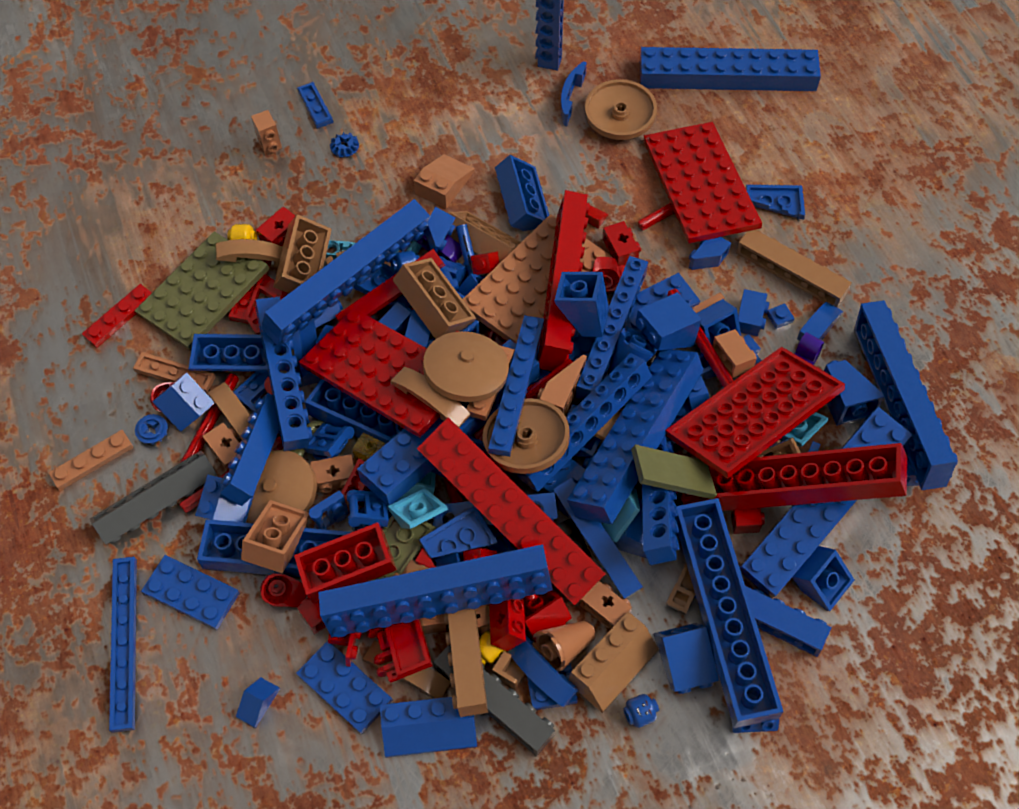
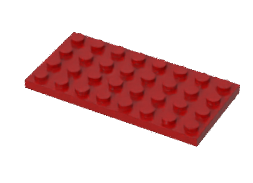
M713 122L644 135L643 141L688 244L762 228V221Z
M355 308L299 361L304 369L419 438L440 417L439 413L411 393L405 394L391 384V380L403 367L410 368L424 375L423 360L427 348Z
M780 347L665 430L666 437L728 479L845 390V383L787 349Z

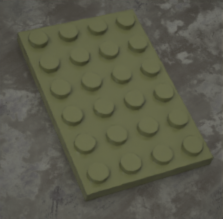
M215 231L134 310L138 316L190 351L194 334H207L270 269L268 264L258 259L237 257L236 262L216 260V243L228 241V239Z

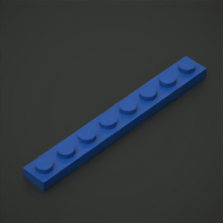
M524 315L488 447V453L508 457L511 455L544 327V318Z
M135 557L113 559L109 731L111 733L135 730L137 559Z

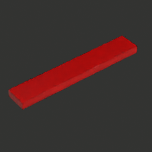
M434 249L416 260L432 258L439 269L445 266ZM396 274L335 315L340 322L353 308L371 317L403 295L393 281Z

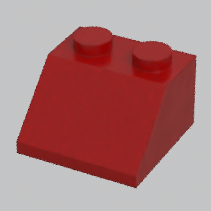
M554 591L537 595L538 598L525 601L524 598L520 599L524 601L525 633L535 642L536 637L533 638L536 632L565 625L567 621L572 619L563 598Z

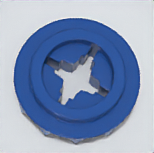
M343 132L342 135L336 134L335 138H331L330 149L336 156L349 157L355 154L359 148L357 137L351 133L345 134ZM341 142L347 143L348 147L344 144L341 145Z
M150 414L137 422L135 435L145 445L147 443L154 445L155 442H162V438L167 436V429L169 427L162 416ZM148 425L153 429L155 428V434L149 432Z

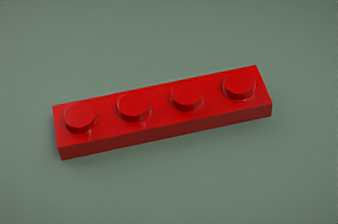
M140 283L82 333L83 337L94 347L98 348L136 315L134 310L152 292Z

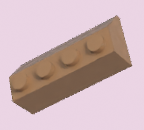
M468 211L449 212L450 215L456 218L453 225L457 227L467 224L473 251L477 254L498 251L499 262H501L521 243V241ZM455 228L450 237L459 243ZM463 237V238H464V242H465V246H466V250L468 251L465 237Z
M296 214L287 228L273 287L291 293L324 267L332 229Z
M432 258L403 264L393 278L394 283L435 339L448 333L460 332L476 320L474 314Z
M627 612L572 670L569 680L578 689L577 692L603 713L659 649L647 627L630 612Z

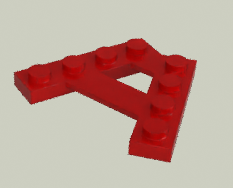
M261 260L268 264L270 268L272 261ZM268 271L231 308L228 316L230 321L249 324L255 335H261L255 307L256 299H258L260 292L269 298L280 296V300L289 294L273 287L275 280L267 276Z

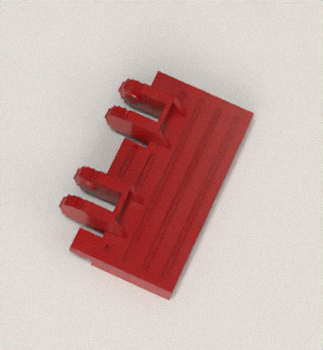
M420 619L413 620L410 623H398L387 628L379 627L367 631L369 638L378 637L382 653L374 657V664L381 665L393 660V662L377 669V676H388L390 683L433 666Z

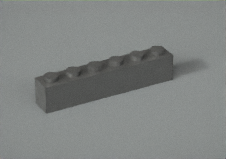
M200 450L89 520L105 545L109 542L115 543L122 537V534L127 531H134L146 519L151 520L158 516L159 511L162 509L171 508L183 496L188 497L192 495L196 488L201 485L204 486L207 475L217 476V473L205 454Z
M451 645L447 646L433 661L434 668L449 681L450 674L454 673L453 666H449L448 653L451 652ZM482 664L488 707L487 714L537 757L555 736L554 725L545 717L541 719L531 704L528 702L524 704L518 699L519 695L512 688L506 689L501 684V679L494 673L490 675L484 670L485 666Z

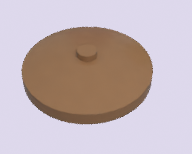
M618 79L601 83L589 93L585 102V117L588 124L597 133L607 138L627 140L639 137L646 133L656 120L657 103L653 94L646 87L634 81Z
M460 331L440 336L428 346L423 360V372L429 385L439 394L461 402H477L494 396L505 385L509 371L508 359L503 349L492 339L474 332Z
M525 399L510 457L488 453L499 408L489 417L484 426L483 443L488 457L498 467L512 473L528 474L549 468L564 455L570 441L569 424L563 412L555 405L540 399Z
M271 451L257 484L246 522L255 523L270 500L308 512L315 500L317 491V480L311 465L303 457L292 451Z

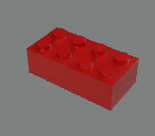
M378 522L294 555L306 596L313 603L319 601L318 592L368 582L397 571L385 533Z

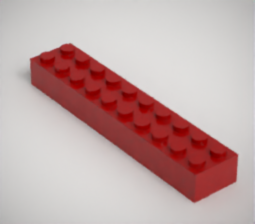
M565 190L557 213L543 315L544 327L537 359L540 362V369L548 371L556 369L569 359V354H572L574 342H571V338L574 337L575 327L557 307L554 300L561 273L582 271L583 262H580V259L583 258L585 247H582V244L585 243L587 234L584 232V229H586L588 218L585 217V214L588 215L590 203H587L588 195Z
M449 417L417 448L518 550L543 544L551 582L574 605L606 574Z
M901 443L756 457L728 479L708 466L717 493L714 499H719L722 511L907 496V456ZM682 493L681 498L684 505L711 500Z

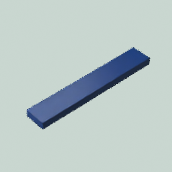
M572 478L555 487L553 492H555V495L621 596L626 599L642 589L643 586L601 522L575 517L567 501L576 486Z

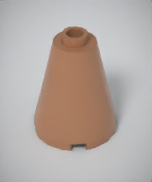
M586 621L543 629L534 634L533 638L536 637V642L532 644L559 673L594 641L595 629Z

